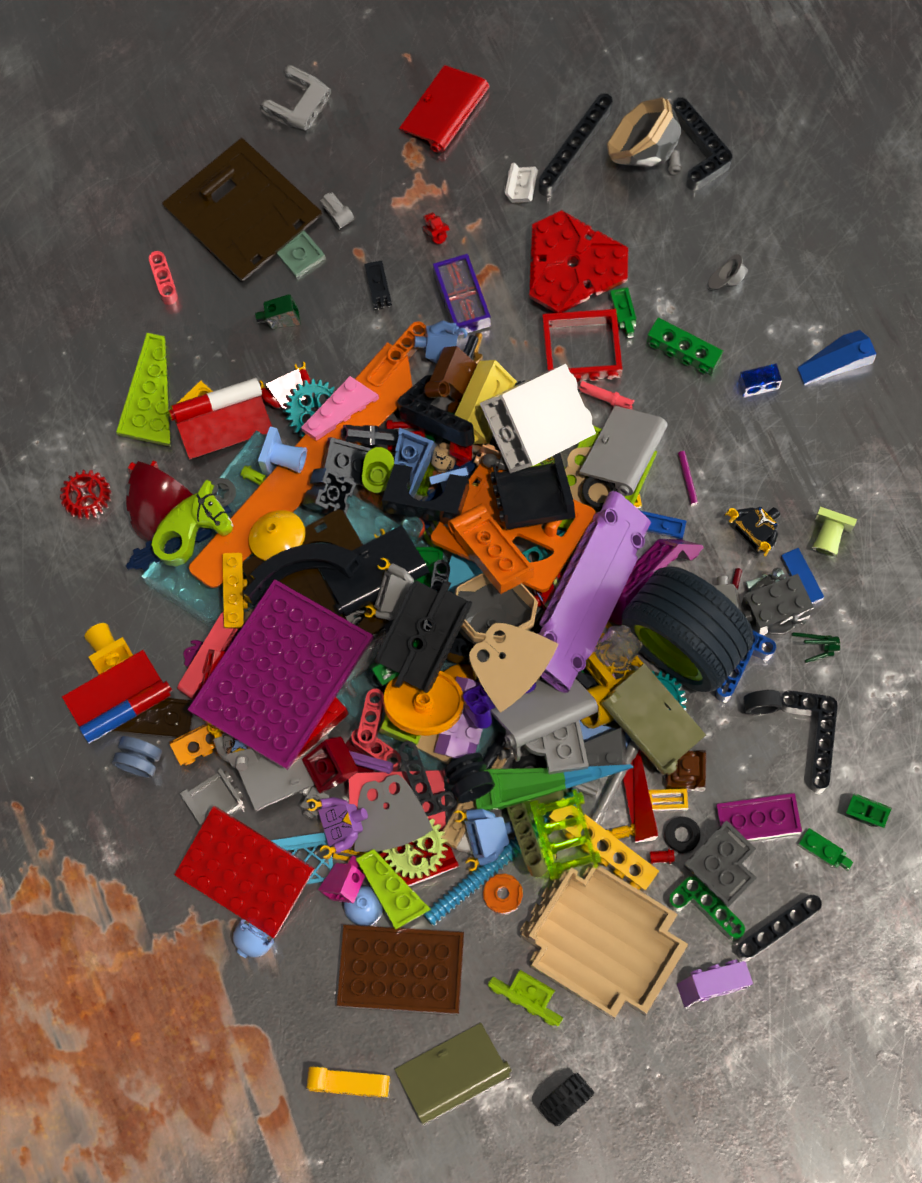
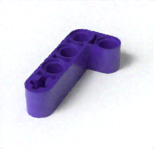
M536 682L525 694L533 691L536 688ZM482 684L466 691L463 694V700L467 715L477 728H488L492 724L490 710L496 708V706L489 698Z

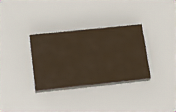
M167 698L112 730V732L178 738L191 731L193 714L188 711V708L194 700Z

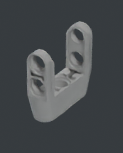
M287 65L283 70L284 75L290 82L307 91L293 111L271 100H263L259 108L264 114L290 127L307 130L328 100L331 89L316 77L292 65Z

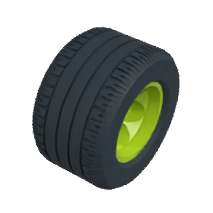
M670 566L656 570L622 613V627L632 644L662 672L670 674V677L676 678L677 682L700 692L714 691L721 687L753 645L751 625L738 607L713 585L694 573L679 567Z

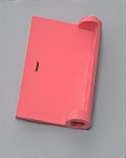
M443 770L425 771L433 795L445 792ZM406 771L391 772L390 774L384 772L354 774L349 779V804H355L358 807L359 795L365 783L371 781L384 782L388 776L400 775L411 787ZM409 771L412 775L420 773V771ZM397 782L391 783L389 792L392 795L398 794L400 785ZM422 782L416 785L417 793L424 794L427 791V785ZM374 788L369 789L367 792L368 799L375 801L378 798V791ZM445 795L441 798V803H442V805H444V806H445ZM429 801L422 805L425 813H431L434 809L433 803ZM384 803V809H389V803ZM446 811L428 816L429 821L435 819L434 826L441 825L439 830H443L446 826Z

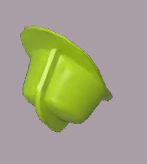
M375 447L369 450L364 459L362 482L366 489L374 493L385 491L394 466L392 453L386 448Z

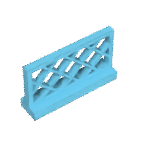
M325 833L271 840L287 851L294 850L293 855L298 849L304 848L310 853L304 862H307L311 855L321 861L307 884L323 882L326 877L322 878L316 873L322 864L329 867L330 871L334 867L332 856L328 859V865L324 862L326 859L323 858L322 860L313 853L318 846H329ZM309 847H314L312 851L307 849ZM314 875L318 877L317 879H312Z

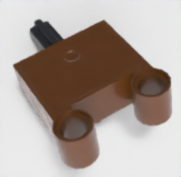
M469 336L464 351L458 346L444 347L432 377L425 385V393L429 398H440L450 395L455 400L449 404L448 412L456 413L477 367V363L472 360L479 340L477 336Z

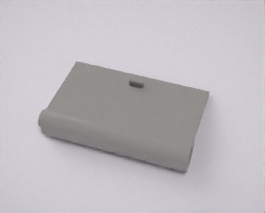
M614 406L583 464L580 474L615 483L618 493L623 496L632 495L668 426L667 422L659 416Z
M542 678L536 681V688L533 691L524 694L501 713L497 707L491 709L490 712L506 729L505 741L507 745L517 749L597 713L598 705L594 697L576 678L568 693L558 691Z
M328 734L292 764L288 770L261 755L257 763L248 764L247 770L239 771L255 811L315 785L302 759L324 740L329 739Z

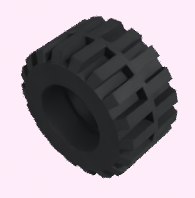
M574 1073L540 1103L539 1108L554 1126H559L591 1099L594 1091L579 1073Z

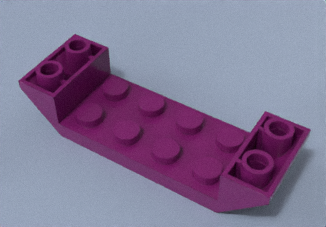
M658 539L637 560L608 621L622 626L623 610L656 570L666 567L677 557L691 561L699 555V552L704 547L701 544L682 539Z

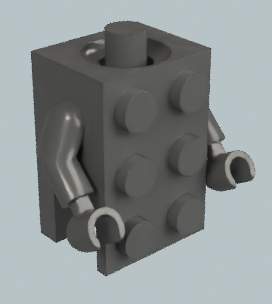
M774 568L772 575L769 574L760 580L751 589V592L744 595L741 603L745 610L743 615L750 622L755 632L762 635L767 633L785 634L795 628L796 624L803 625L806 623L805 619L811 615L809 610L814 609V606L798 574L787 578L782 574L778 577L777 573L782 568Z

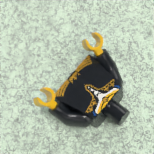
M762 507L738 510L730 508L724 514L731 517L730 523L736 520L733 529L757 553L762 550L765 552L763 556H767L768 552L775 547L778 538V524L775 520L780 516V512L775 507L771 508L768 512Z

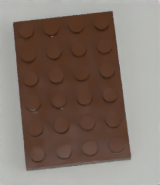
M343 925L337 1007L459 1015L464 932L405 928L395 930V928Z

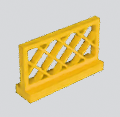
M608 621L605 626L609 631L608 634L602 633L600 638L606 639L605 644L597 642L596 648L603 649L602 654L593 652L586 660L585 668L599 685H604L612 692L615 687L635 672L628 670L630 665L640 667L644 663ZM609 640L617 641L619 645H609L608 642ZM605 651H616V655H606ZM619 652L628 654L629 659L618 657ZM602 661H613L612 666L604 665ZM616 662L627 664L626 669L615 667ZM613 672L624 675L616 680L613 677Z

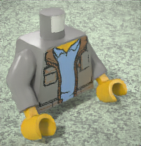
M208 725V731L215 737L213 741L217 753L224 761L230 762L232 767H236L239 771H245L248 768V764L257 763L260 760L261 754L226 733H222V736H220L221 731L219 729L212 731L211 726Z

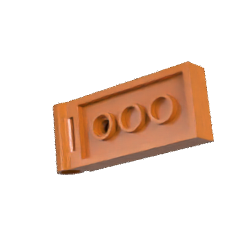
M480 504L448 521V527L455 535L456 540L500 594L533 577L534 567L488 513L484 505Z

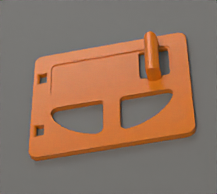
M483 462L480 463L469 479V491L461 514L482 504L512 542L515 537L520 536L551 550L553 554L550 557L530 562L534 567L533 577L522 583L539 592L548 591L583 537L587 527L593 521L595 510L573 499L575 519L562 537L556 534L563 520L548 522L545 525V529L541 528L544 524L542 523L506 530L505 522L500 521L499 511L501 509L497 508L496 498L499 497H495L493 485L495 484L491 483L490 473L493 472V468H487L483 465ZM476 479L481 481L477 487L472 485ZM439 522L431 534V542L474 562L456 540L455 535L448 527L444 526L445 523Z

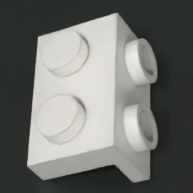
M511 163L504 192L512 203L532 201L538 173L536 167L519 168L516 163Z

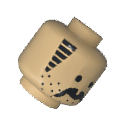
M448 443L437 445L432 454L431 464L439 472L451 470L455 465L456 458L449 455L450 444Z

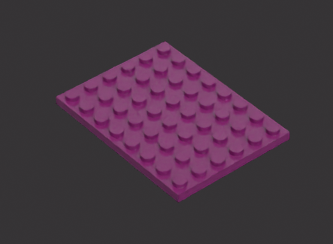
M274 579L188 708V711L288 770L374 637L367 631Z

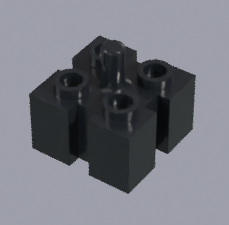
M329 468L314 469L309 482L313 487L312 490H307L303 505L313 510H321V514L324 516L335 510H342L347 514L350 504L346 501L348 497L353 496L356 482L346 477L338 478L339 474Z

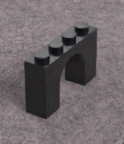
M394 464L382 498L384 512L422 518L427 521H438L448 524L449 520L461 515L469 491L468 477L450 474L441 496L431 501H420L409 494L414 480L413 467Z

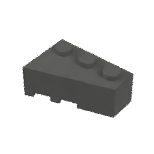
M622 728L584 743L589 766L627 764L625 731Z

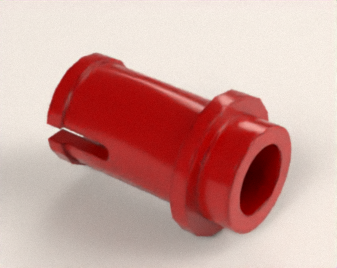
M668 848V851H650L651 864L669 863L670 865L671 862H675L674 850H670V848Z

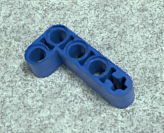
M753 631V645L744 656L746 660L740 661L733 670L736 672L737 677L732 678L729 676L721 687L715 690L717 700L727 702L731 699L752 655L762 660H769L773 657L776 643L772 639ZM768 646L771 652H764L762 647ZM727 683L729 685L728 690L723 694L722 690Z

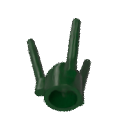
M792 633V636L820 639L804 640V643L822 644L823 651H826V653L806 659L805 663L834 656V652L840 651V639L838 636Z

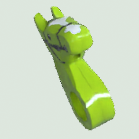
M206 480L198 493L179 503L159 524L153 537L152 547L155 555L166 565L177 567L185 564L192 557L198 528L214 529L221 536H226L232 532L233 523L220 502L212 494L214 485L211 484V481ZM174 537H181L182 546L175 553L166 554L164 548L167 541Z

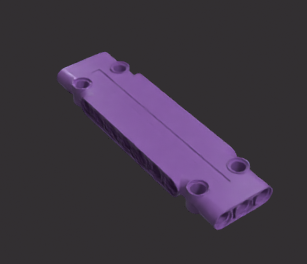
M616 491L609 492L602 510L594 514L593 522L587 527L540 620L542 629L537 634L558 643V647L541 677L563 693L570 691L578 672L585 668L586 660L593 653L637 562L638 556H636L638 549L644 546V536L651 524L648 517Z

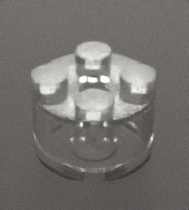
M612 626L606 630L597 643L595 653L605 666L609 667L611 665L616 667V671H625L630 667L643 645L628 626Z

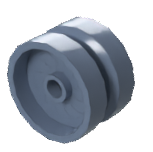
M122 736L118 744V748L122 752L115 753L112 764L125 772L140 777L152 778L156 767L151 762L159 761L162 750L143 740Z

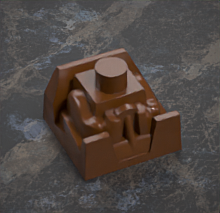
M706 750L688 751L677 760V769L670 775L666 773L665 789L705 791Z

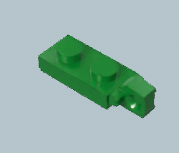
M628 287L610 290L613 308L617 312L619 328L624 329L626 338L634 337L633 327L636 326L637 318Z
M810 828L798 844L799 847L830 867L838 868L841 866L848 871L854 863L845 856L847 853L842 848Z

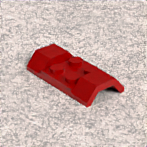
M431 838L425 841L427 851L419 848L415 842L409 843L413 846V849L419 850L424 854L423 856L418 854L413 858L416 866L421 864L422 858H427L430 865V858L437 855V853L428 852V849L433 846ZM443 843V847L448 848V850L442 851L446 858L439 859L442 866L436 864V872L430 869V876H426L423 872L421 879L418 878L417 874H415L414 879H411L409 873L406 877H403V870L397 874L408 886H412L457 868L459 865L452 848ZM405 845L397 847L399 854L404 853L406 850ZM383 852L379 855L385 860L389 853Z

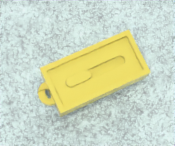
M496 360L478 362L455 413L456 416L473 424L474 444H489L493 436L480 403L514 387L517 382Z

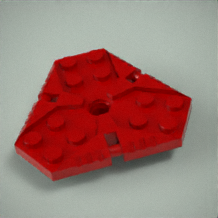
M563 210L532 224L531 259L533 261L530 265V299L555 313H562L589 300L592 294L598 296L627 282V246L602 234L600 231L592 230L591 226L586 225V223L581 222Z

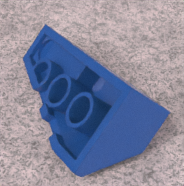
M861 330L842 335L800 365L797 370L803 384L806 385L872 364L877 354L870 338Z

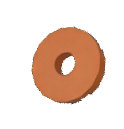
M497 874L485 884L483 890L484 901L493 912L509 914L515 911L521 904L523 898L522 886L512 875ZM500 889H506L509 892V896L506 899L498 897L497 893Z

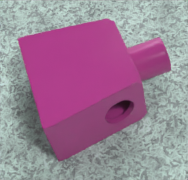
M351 856L347 864L336 863L318 890L332 901L354 903L365 878V875L358 870L357 857Z

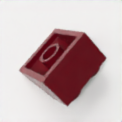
M341 736L324 740L302 759L319 794L347 781L359 771Z

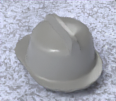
M739 254L731 256L716 270L709 279V288L718 289L724 285L735 286L739 284L748 273V269L742 264V256Z

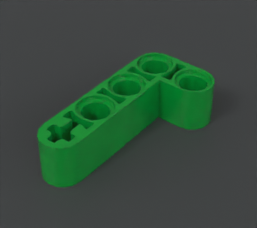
M691 876L685 879L671 893L668 899V905L673 911H681L692 902L731 941H738L745 933L743 922L697 877ZM694 883L697 886V890H688L687 884ZM675 896L682 898L683 904H674L672 898ZM708 897L711 900V905H703L701 898ZM716 912H723L726 919L718 920L715 915ZM730 919V920H731L730 924H728L727 927H725L724 925H725V924L728 922V920ZM738 927V933L733 934L731 932L732 928Z

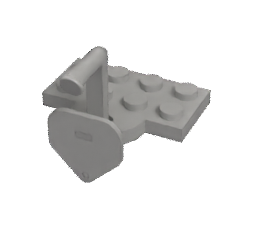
M579 721L523 745L521 748L502 750V755L499 758L500 760L515 758L517 762L520 761L521 756H527L530 753L545 756L548 774L583 770L589 767Z

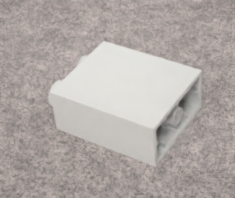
M566 364L543 372L480 403L510 473L534 466L596 434L592 425L591 413L584 406L577 390L576 378L569 372Z

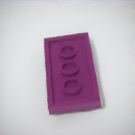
M795 793L716 804L719 826L721 827L727 820L748 841L802 833Z

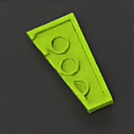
M374 849L356 859L395 930L431 910Z

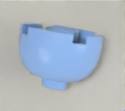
M361 886L354 903L344 902L346 916L355 925H373L381 918L383 913L380 901L372 887Z
M242 919L236 926L233 934L234 945L238 948L237 953L244 958L248 956L252 958L263 956L270 950L274 940L269 941L267 939L268 934L250 923L249 925L245 924L246 920Z

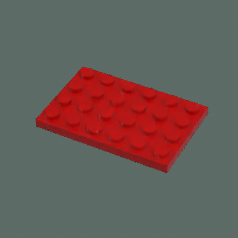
M213 806L174 875L272 938H275L315 868L223 810Z

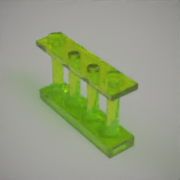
M578 789L572 790L573 797L545 805L544 803L540 804L539 800L530 802L551 881L561 878L560 874L565 870L571 869V867L576 868L593 863L595 869L599 868V863L602 862L599 851H595L582 807V804H585L583 793H578ZM574 804L577 805L579 816L549 824V822L545 823L543 815H546V812ZM582 824L584 836L556 844L554 842L551 843L549 835L553 831ZM588 844L590 855L560 863V861L556 862L554 854H557V851Z

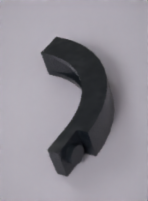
M306 544L292 547L272 556L258 566L250 574L254 581L247 585L243 594L249 603L255 605L266 593L274 579L280 581L295 572L313 568L333 570L351 578L362 566V562L358 554L336 545Z

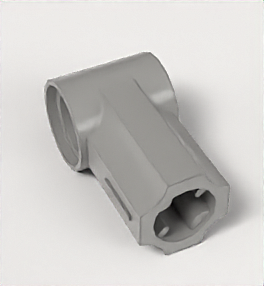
M327 193L323 196L320 203L338 229L354 220L351 210L347 206H343L333 193Z

